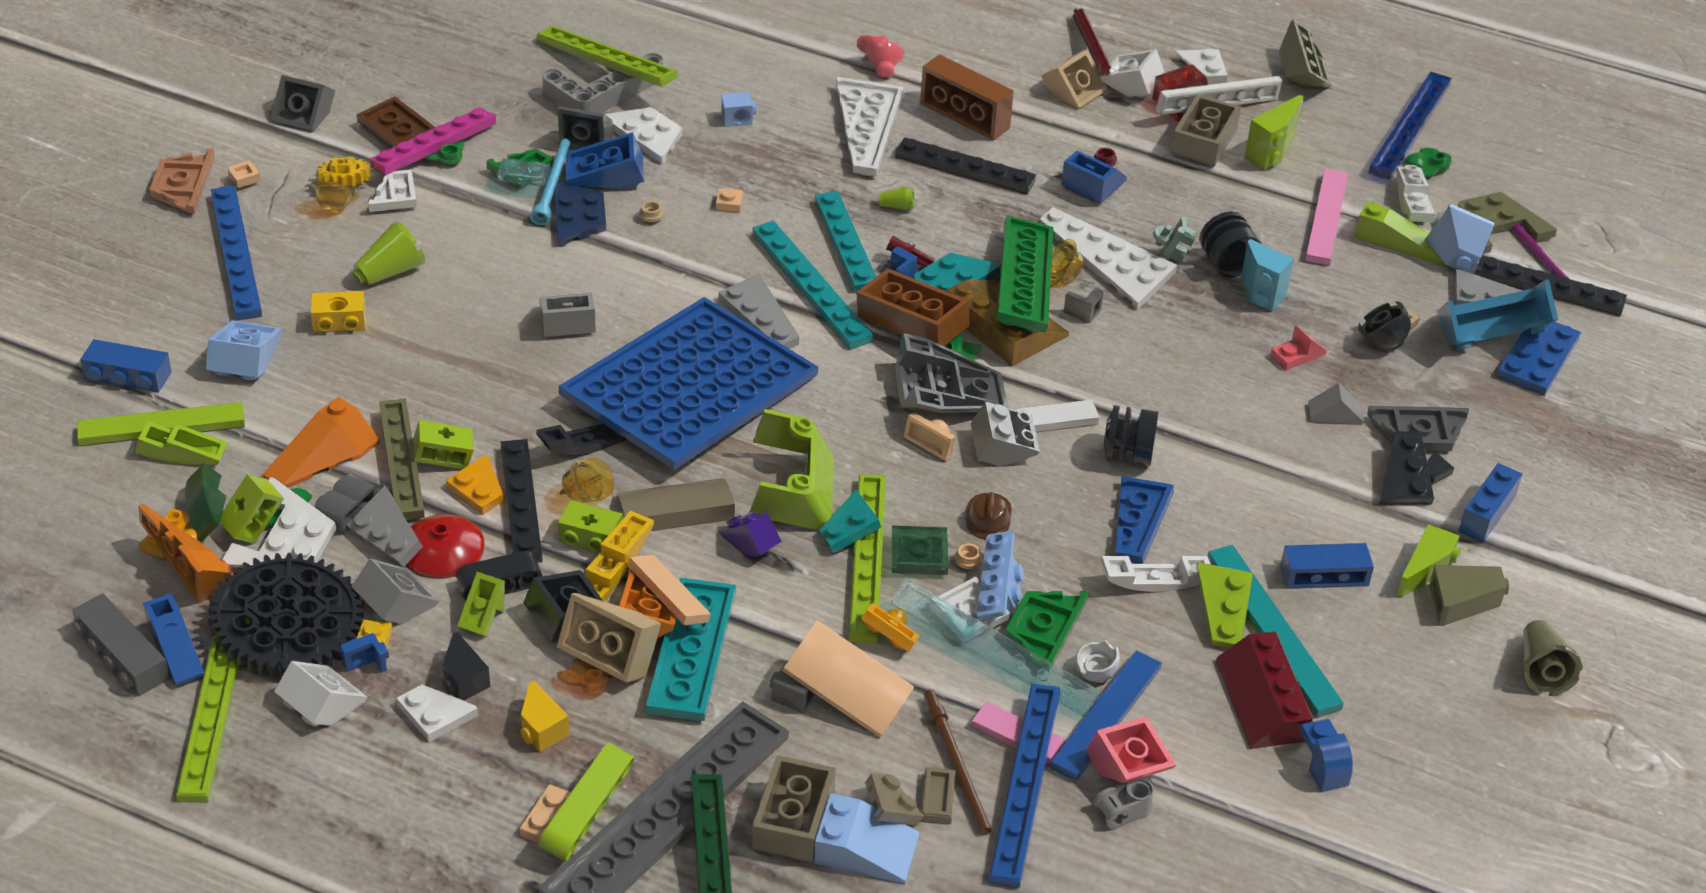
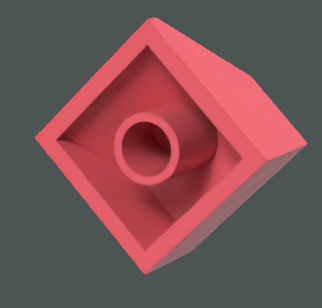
M1147 716L1097 730L1086 749L1088 756L1101 776L1123 783L1170 770L1176 766V763Z

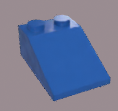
M631 132L567 152V184L623 189L644 182L643 153L634 133Z

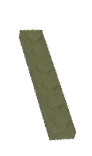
M406 398L380 401L379 406L393 499L406 520L425 518L417 464L413 461V439Z

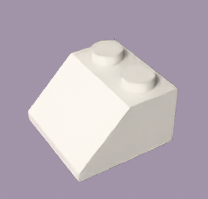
M1157 49L1117 55L1110 63L1112 67L1110 69L1111 73L1108 76L1106 74L1100 75V79L1128 98L1135 96L1143 98L1151 93L1165 72Z
M291 661L274 691L284 699L282 702L285 706L300 712L303 715L302 720L312 726H318L319 724L333 725L363 704L367 699V696L331 667Z

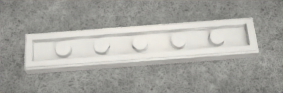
M1276 76L1160 91L1156 111L1159 115L1186 112L1197 94L1234 105L1277 100L1283 80Z

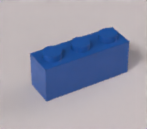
M96 339L92 340L80 359L84 379L158 393L172 373L168 352Z
M1497 463L1466 506L1458 532L1484 543L1516 497L1523 473Z
M1367 543L1284 545L1280 563L1287 589L1369 586L1374 569Z

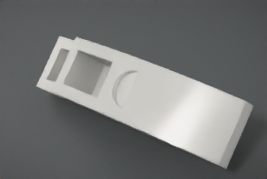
M1414 165L1397 167L1398 195L1403 217L1409 221L1434 223L1435 212L1427 196L1429 186L1421 168Z

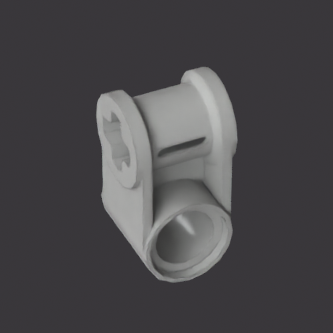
M1144 778L1133 780L1101 791L1094 798L1093 805L1096 809L1102 811L1106 818V825L1110 829H1117L1150 814L1154 787L1149 780Z

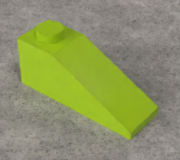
M1428 524L1401 577L1397 596L1402 598L1430 582L1435 565H1450L1451 562L1455 564L1461 548L1457 547L1460 536Z

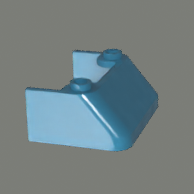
M1549 280L1541 282L1533 289L1464 304L1453 305V301H1448L1437 310L1440 324L1450 347L1456 346V350L1470 348L1473 342L1531 330V334L1547 331L1546 326L1558 320Z

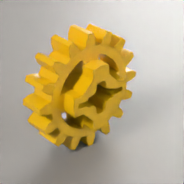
M350 156L346 158H332L329 162H323L324 165H318L316 169L319 184H324V186L331 185L334 189L354 188L357 186V183L363 184V181H368L370 177L368 162H363L362 159L355 161V158Z

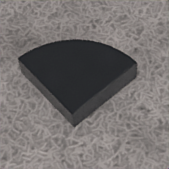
M1437 452L1430 456L1427 464L1433 484L1453 474L1454 467Z

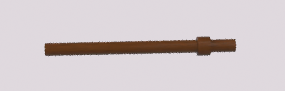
M932 689L927 690L923 695L929 708L928 715L931 723L937 727L980 834L982 836L988 835L992 829L947 723V712L944 706L940 705L935 691Z

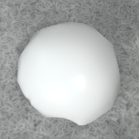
M1107 640L1100 643L1091 642L1083 645L1076 654V668L1080 675L1089 681L1104 682L1111 679L1119 669L1118 647H1112Z

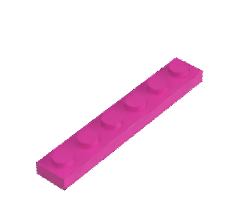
M481 107L475 108L465 115L455 117L452 121L438 125L434 129L421 133L411 140L401 142L398 146L380 152L369 159L370 167L384 175H388L441 150V147L446 144H454L496 124V115Z

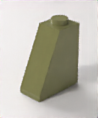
M1435 565L1429 583L1439 626H1445L1500 607L1504 595H1507L1509 591L1508 579L1504 578L1502 567Z

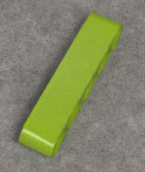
M607 742L545 829L538 847L566 862L627 775L635 756Z

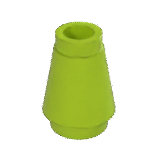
M902 187L879 192L880 207L908 211L909 208H914L915 205L914 189Z

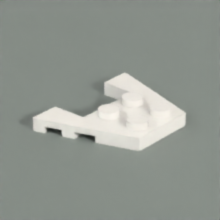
M270 477L268 481L284 497V500L278 507L283 511L260 551L232 543L222 560L226 561L230 570H233V568H242L243 562L252 566L253 558L263 562L264 555H268L272 560L275 558L276 553L285 558L287 553L290 552L292 558L295 559L300 553L303 554V560H307L312 555L314 556V562L317 563L336 530L335 522L275 478Z

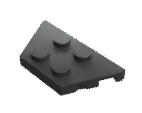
M1369 405L1367 415L1391 441L1395 431H1421L1425 450L1452 451L1467 420L1469 408Z

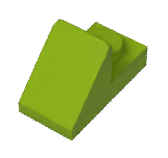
M477 572L457 626L487 637L496 610L504 611L505 581Z

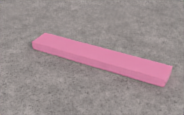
M1326 168L1324 170L1305 259L1307 262L1330 265L1348 177L1347 172Z

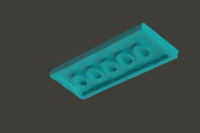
M680 577L679 581L711 614L709 622L701 624L683 625L676 618L674 629L664 635L646 703V714L705 721L736 594V585Z

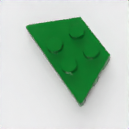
M1026 591L1006 628L1005 637L1039 668L1049 674L1088 601L1089 592L1080 591L1079 596H1063V591H1050L1047 593Z

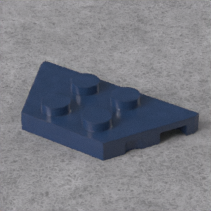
M557 181L554 191L558 247L566 246V241L577 237L580 241L588 238L590 235L606 231L604 193Z

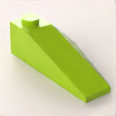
M1366 202L1359 215L1355 238L1448 267L1426 242L1428 232L1389 208L1376 203Z

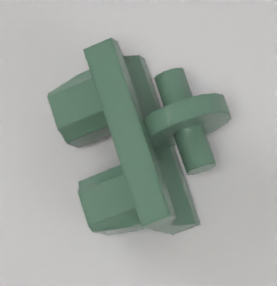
M1181 216L1173 231H1171L1172 227L1168 224L1165 227L1158 226L1153 232V237L1156 240L1155 244L1157 246L1164 244L1162 248L1164 252L1161 258L1167 261L1170 258L1180 263L1184 259L1188 248L1178 243L1182 242L1191 247L1197 236V231L1187 226V218Z

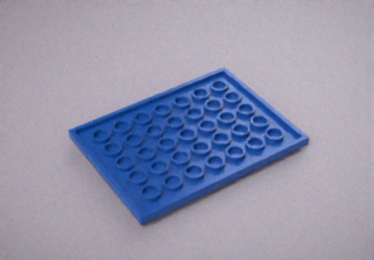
M703 297L559 385L558 394L675 470L764 411V409H767L817 376L818 366Z

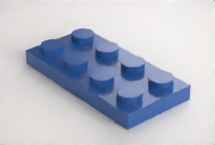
M1554 322L1546 326L1547 331L1531 334V330L1522 332L1500 366L1496 377L1545 396L1577 344L1581 331Z

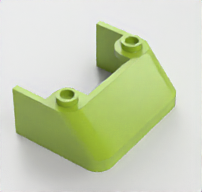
M764 409L753 438V443L805 454L804 475H791L788 478L786 487L760 481L749 513L752 511L755 514L767 512L769 518L773 521L820 530L832 517L833 453L810 419Z

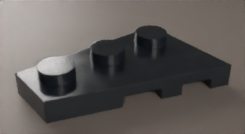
M1395 431L1392 437L1379 505L1432 504L1434 494L1421 431Z

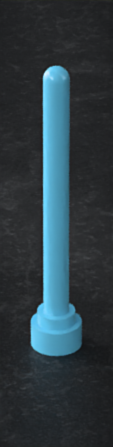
M568 139L561 141L540 203L532 208L530 219L536 225L544 226L549 223L551 217L549 205L570 146Z

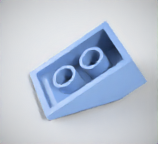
M230 321L208 339L206 370L214 371L216 375L220 376L240 375V378L245 380L258 378L266 371L282 335L283 328Z
M831 793L815 840L814 864L905 884L918 842L919 832L905 824L878 821L874 815L878 810L877 808L860 799Z

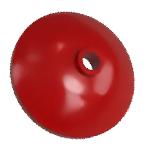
M438 514L423 518L411 525L412 530L423 547L405 566L412 572L427 578L445 579L456 577V571L461 566L481 560L485 550L484 536L476 524L457 515Z

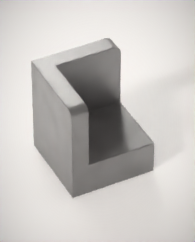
M1095 287L1086 298L1068 291L1065 295L1063 312L1090 324L1102 310L1104 291Z

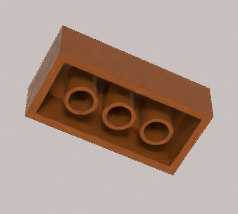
M940 54L923 66L921 105L993 141L1010 129L1014 90Z
M888 268L856 292L859 318L900 335L906 333L923 337L945 346L970 326L969 300Z

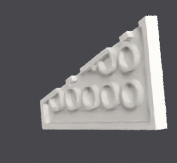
M836 77V87L853 173L877 176L903 97L904 87Z
M1052 207L1040 218V224L1054 227L1053 239L1055 241L1063 242L1068 247V252L1072 255L1077 254L1082 258V264L1106 284H1112L1116 287L1117 293L1122 298L1127 297L1130 299L1132 306L1136 310L1176 273V264L1059 209Z

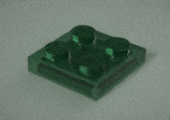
M892 525L891 573L948 575L947 527Z

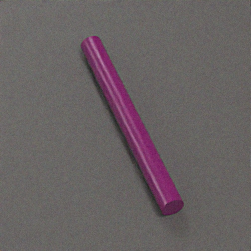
M1520 224L1513 225L1511 230L1551 274L1568 277Z

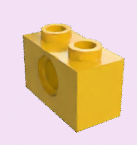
M364 291L312 293L311 320L313 333L365 330L366 305Z

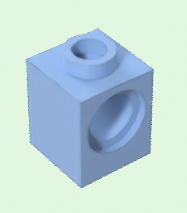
M749 92L721 94V115L725 127L753 124V115H756V103L751 101Z

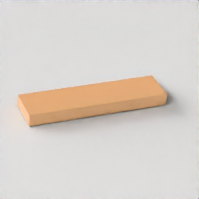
M655 555L630 557L629 568L683 625L709 622L711 613Z

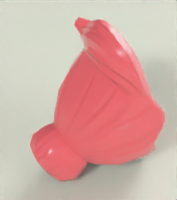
M863 35L857 38L858 49L865 53L864 57L869 58L876 67V74L882 78L893 76L894 66L899 64L903 58L904 52L902 47L891 42L886 36Z

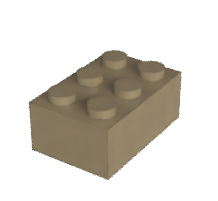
M1197 94L1174 130L1171 154L1215 167L1237 130L1241 106Z
M777 755L753 823L752 849L813 862L815 840L830 794L835 793L836 768Z

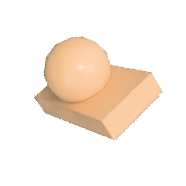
M915 412L908 415L903 437L944 461L949 460L956 436L950 433L949 426L943 420L935 419L929 421Z

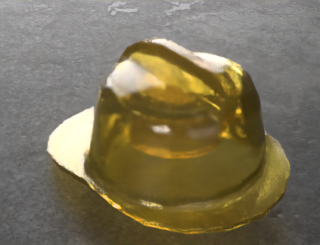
M325 181L311 183V187L316 190V200L320 207L334 213L345 210L350 202L353 191L366 189L365 187L346 186Z
M1072 239L1063 240L1052 252L1050 288L1058 282L1062 284L1072 283L1082 270L1083 258L1077 251L1076 243Z
M589 457L574 462L571 465L570 469L563 475V489L559 493L560 495H567L570 500L580 503L595 502L612 494L614 490V477L609 467L602 460L596 457Z

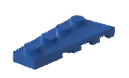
M1125 476L1121 477L1116 556H1129L1131 563L1144 564L1173 497V484Z

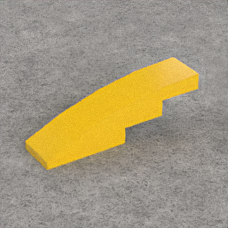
M629 511L601 543L600 554L586 568V578L604 602L627 572L630 557L637 556L654 526V520Z

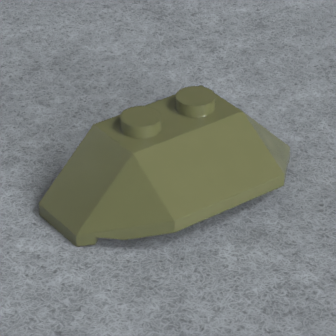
M1293 19L1289 24L1279 49L1285 77L1291 83L1296 82L1302 87L1329 88L1332 84L1325 61L1317 44L1311 38L1312 33L1310 29Z

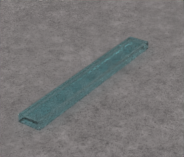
M905 578L890 601L892 605L1031 686L1032 683L1061 687L1059 703L1084 718L1102 695L1101 691Z

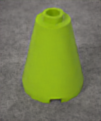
M396 221L353 265L354 271L352 273L358 283H364L369 286L421 266L425 263V256L422 249L416 250L414 243L417 241L411 232L402 223L399 222L397 224Z

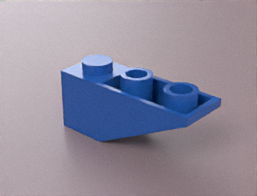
M172 593L144 602L143 606L148 628L161 655L166 659L168 670L176 686L204 676V670Z

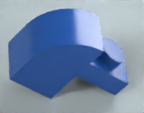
M1329 718L1302 724L1300 733L1313 754L1309 771L1321 793L1349 786L1353 772V759L1345 734H1338Z

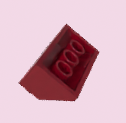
M1276 631L1248 634L1216 658V663L1250 749L1305 742L1300 733L1302 724L1311 723L1313 718Z

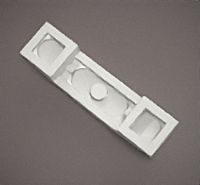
M1102 556L1101 558L1108 581L1127 589L1147 592L1175 591L1200 585V580L1196 571L1197 562L1210 564L1208 556H1181L1178 564H1131L1129 556Z

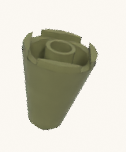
M1543 620L1530 622L1523 630V676L1528 687L1536 693L1541 694L1540 691L1550 692L1551 695H1558L1570 690L1579 681V674L1583 669L1579 655L1548 622Z

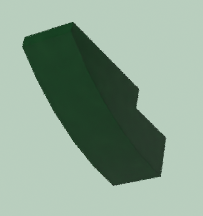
M205 463L186 480L185 486L187 514L192 529L195 530L197 539L200 542H203L220 524L227 495L218 490L222 475Z

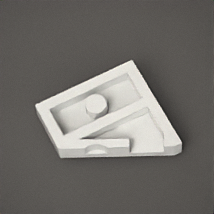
M1219 49L1176 50V60L1178 62L1182 60L1188 64L1187 69L1197 75L1198 79L1204 81V83H1227L1228 75Z
M412 170L394 171L385 175L383 182L376 189L375 198L373 200L370 199L368 202L369 212L417 207Z
M420 685L396 698L397 706L428 742L478 716V708L475 705L425 685Z

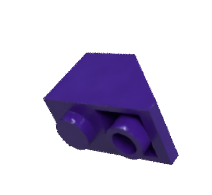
M752 511L744 516L737 515L726 522L728 525L726 528L719 531L725 540L747 558L762 555L782 542L767 512L755 514Z

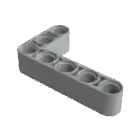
M648 53L642 56L644 59L663 65V57L658 53ZM548 69L542 74L543 95L558 107L562 106L595 113H603L654 86V84L616 70L586 86L581 85L558 69Z

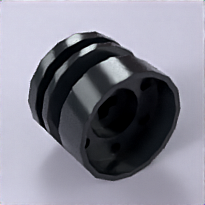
M1233 211L1223 212L1212 217L1204 225L1199 236L1202 249L1211 259L1218 273L1229 278L1241 276L1249 239L1262 244L1255 232L1252 231L1245 217Z
M1113 405L1112 412L1109 418H1107L1103 444L1106 454L1105 460L1112 461L1114 449L1120 450L1119 462H1123L1127 451H1132L1133 464L1151 466L1159 411L1141 409L1138 419L1132 420L1131 407L1126 408L1125 418H1119L1120 406Z

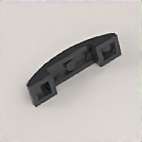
M605 424L565 431L561 425L536 430V435L548 450L567 455L593 453L627 440Z

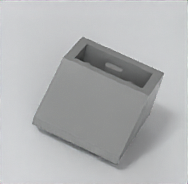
M592 292L540 297L539 304L544 337L596 332Z
M985 401L971 422L979 461L1002 467L1036 456L1040 452L1031 414Z

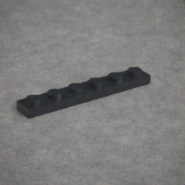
M904 137L895 150V158L1026 195L1029 194L1036 182L1037 174L963 154L959 151H952L937 145L927 144L912 138Z
M1481 256L1475 271L1477 276L1521 290L1533 289L1541 282L1549 280L1554 299L1620 317L1627 294L1616 290H1609L1590 283L1572 280L1568 277L1549 274L1542 270L1523 267L1519 264L1497 260L1493 257Z
M528 439L500 441L513 553L531 551L535 554L538 563L543 562Z

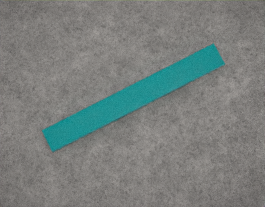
M1233 544L1208 551L1207 556L1212 565L1252 573ZM1253 574L1246 613L1247 617L1258 633L1276 631L1304 699L1316 717L1342 710L1344 702Z

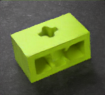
M424 420L418 421L413 437L414 462L459 469L469 465L474 451L472 428Z
M247 474L223 510L220 523L234 539L256 543L284 500V497L267 479Z
M570 500L558 521L559 542L600 553L601 543L621 522L623 513Z

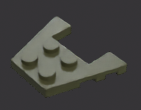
M1502 192L1458 202L1459 208L1494 222L1491 234L1510 230L1513 225L1520 224L1535 241L1556 236L1557 229L1553 225ZM1489 239L1483 254L1492 250L1493 244Z

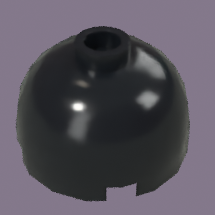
M1395 301L1397 305L1390 306L1389 303L1382 304L1363 317L1366 322L1362 326L1359 323L1358 330L1369 345L1376 349H1397L1403 345L1411 330L1410 316L1403 303Z

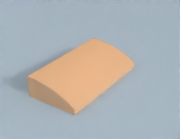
M818 620L782 670L879 738H881L914 688L913 685Z

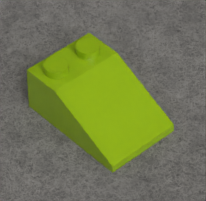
M1298 95L1251 119L1244 156L1246 159L1264 171L1281 163L1297 132L1303 96Z

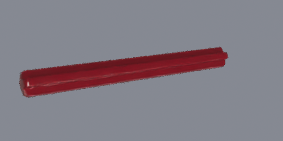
M1075 8L1073 10V18L1098 72L1102 76L1104 74L1108 76L1111 73L1110 69L1112 67L1084 9L1080 8L1078 10Z

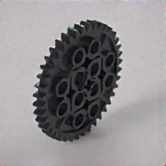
M290 552L287 553L285 558L276 553L275 558L272 560L268 555H264L263 562H260L257 558H253L252 566L243 562L242 570L233 568V575L226 574L225 582H218V589L213 590V598H210V607H208L209 628H211V636L215 637V644L221 645V652H228L229 660L237 658L238 666L247 662L249 671L257 666L259 667V674H263L268 669L270 670L271 677H274L277 671H281L283 676L291 661L318 665L324 663L329 667L332 666L333 659L341 661L340 645L356 639L361 631L365 611L364 600H359L360 595L352 588L351 577H343L344 570L342 569L335 571V564L333 563L325 567V559L315 563L314 556L312 555L307 560H303V554L300 553L295 559L292 558Z

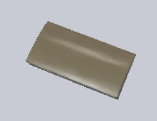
M725 478L616 493L620 513H623V518L629 511L654 520V526L651 531L728 521L735 517V502Z

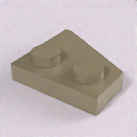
M871 773L865 785L870 793L871 804L878 805V810L874 814L875 818L878 821L918 825L924 816L916 807V801L900 787L899 780L891 774Z

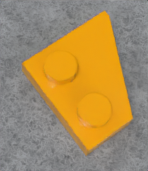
M486 454L446 479V488L482 515L504 502L503 492L490 459Z

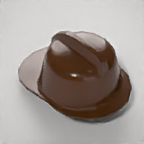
M993 492L975 495L968 504L967 528L973 535L984 540L987 539L989 534L1008 531L1011 522V503L1007 498Z

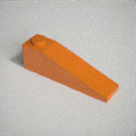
M337 397L313 416L262 476L267 480L270 477L275 478L289 488L311 479L313 473L328 468L330 471L337 468V463L349 458L352 461L361 458L380 444V440L359 409L342 398Z
M145 504L139 505V522L197 602L201 603L212 597L213 590L218 589V582H225V575H231V570L226 561H220L212 550Z
M630 569L619 606L637 611L660 622L661 626L657 638L672 631L677 617Z

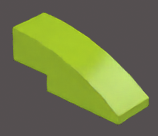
M147 421L138 438L135 453L169 463L184 465H202L205 463L206 465L219 464L228 442L175 423L173 429H169Z

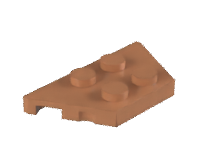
M214 148L206 149L205 155L192 157L191 153H187L179 157L161 159L149 189L150 196L178 209L195 214L215 158Z

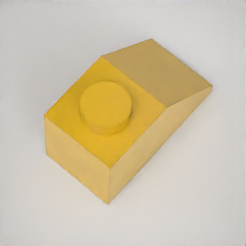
M534 680L529 682L521 713L522 728L520 732L527 744H532L539 752H542L569 736V718Z

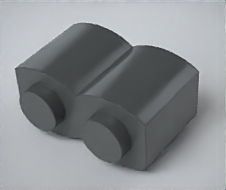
M348 474L334 484L333 490L326 492L317 499L315 508L334 521L337 530L346 532L350 530L346 525L377 494V486Z

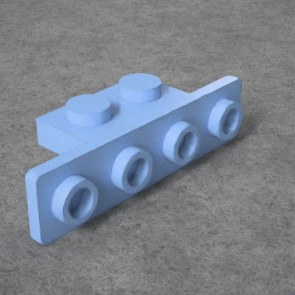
M1013 531L999 532L987 536L977 608L979 620L1004 616L1006 609L1010 612V615H1013L1018 608V603L1022 600L1020 585L1021 581H1024V570L1021 564H1017L1013 555L1015 539Z

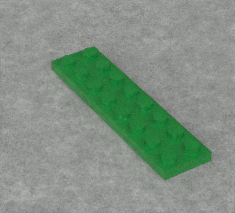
M1006 215L995 321H999L1007 326L1015 325L1026 328L1031 332L1046 333L1049 322L1054 227Z

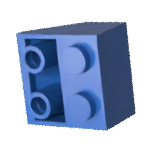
M1075 151L1063 164L1061 185L1099 203H1102L1127 181V176L1118 169L1079 151Z

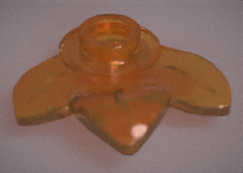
M577 657L572 661V669L557 672L558 679L564 684L581 686L583 692L588 695L604 693L609 684V679L613 677V675Z

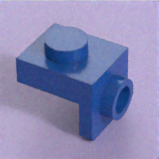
M374 633L340 645L342 663L347 672L372 662L376 663L381 672L387 670L386 659L389 658L388 649L384 642L379 643Z

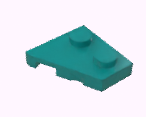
M856 490L819 531L830 550L835 553L882 526L877 516Z

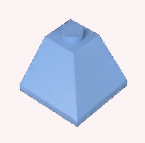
M1450 204L1427 235L1426 242L1447 266L1470 273L1484 252L1493 230L1494 222Z

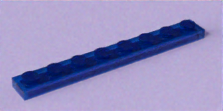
M1430 71L1372 161L1368 171L1369 174L1382 179H1392L1397 171V167L1404 160L1449 88L1452 80L1451 77Z

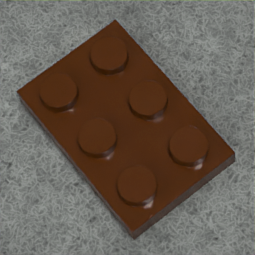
M395 96L356 114L357 122L390 148L435 128V126Z

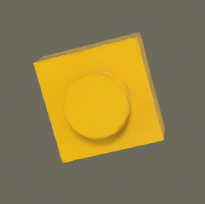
M364 620L357 638L374 633L379 643L384 642L387 647L393 631L392 623Z

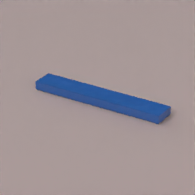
M1136 650L1051 761L1050 768L1077 782L1092 762L1086 749L1097 730L1121 723L1160 671L1162 662Z

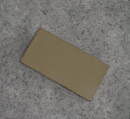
M925 767L921 809L924 817L920 822L951 824L955 770Z

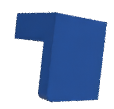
M896 247L891 251V265L888 269L914 278L917 256Z

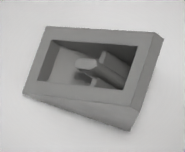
M1340 383L1308 401L1310 422L1363 424L1361 404Z

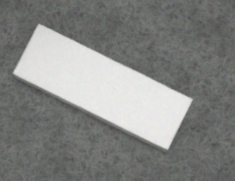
M1093 400L1016 409L1017 411H1024L1032 415L1035 432L1099 424L1100 418Z

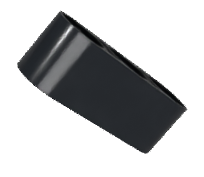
M521 551L461 566L455 575L465 600H467L477 572L505 581L504 595L529 589L533 578L543 576L535 554L531 551Z

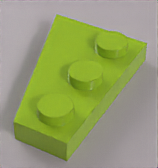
M1197 562L1196 571L1200 580V591L1204 600L1205 617L1211 645L1229 649L1243 638L1253 573Z

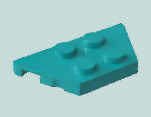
M950 252L914 274V279L947 292V289L964 280L992 279L994 275L1000 272V264Z

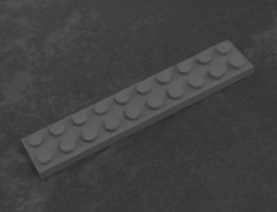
M742 701L538 887V893H624L694 828L690 787L691 774H722L724 798H726L789 738V730Z

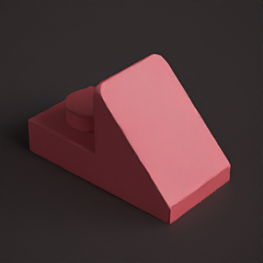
M1296 325L1292 340L1273 347L1270 356L1287 371L1325 355L1327 350Z

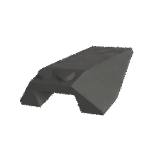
M903 333L894 372L901 408L921 413L978 412L985 401L1009 408L1000 372L927 338Z

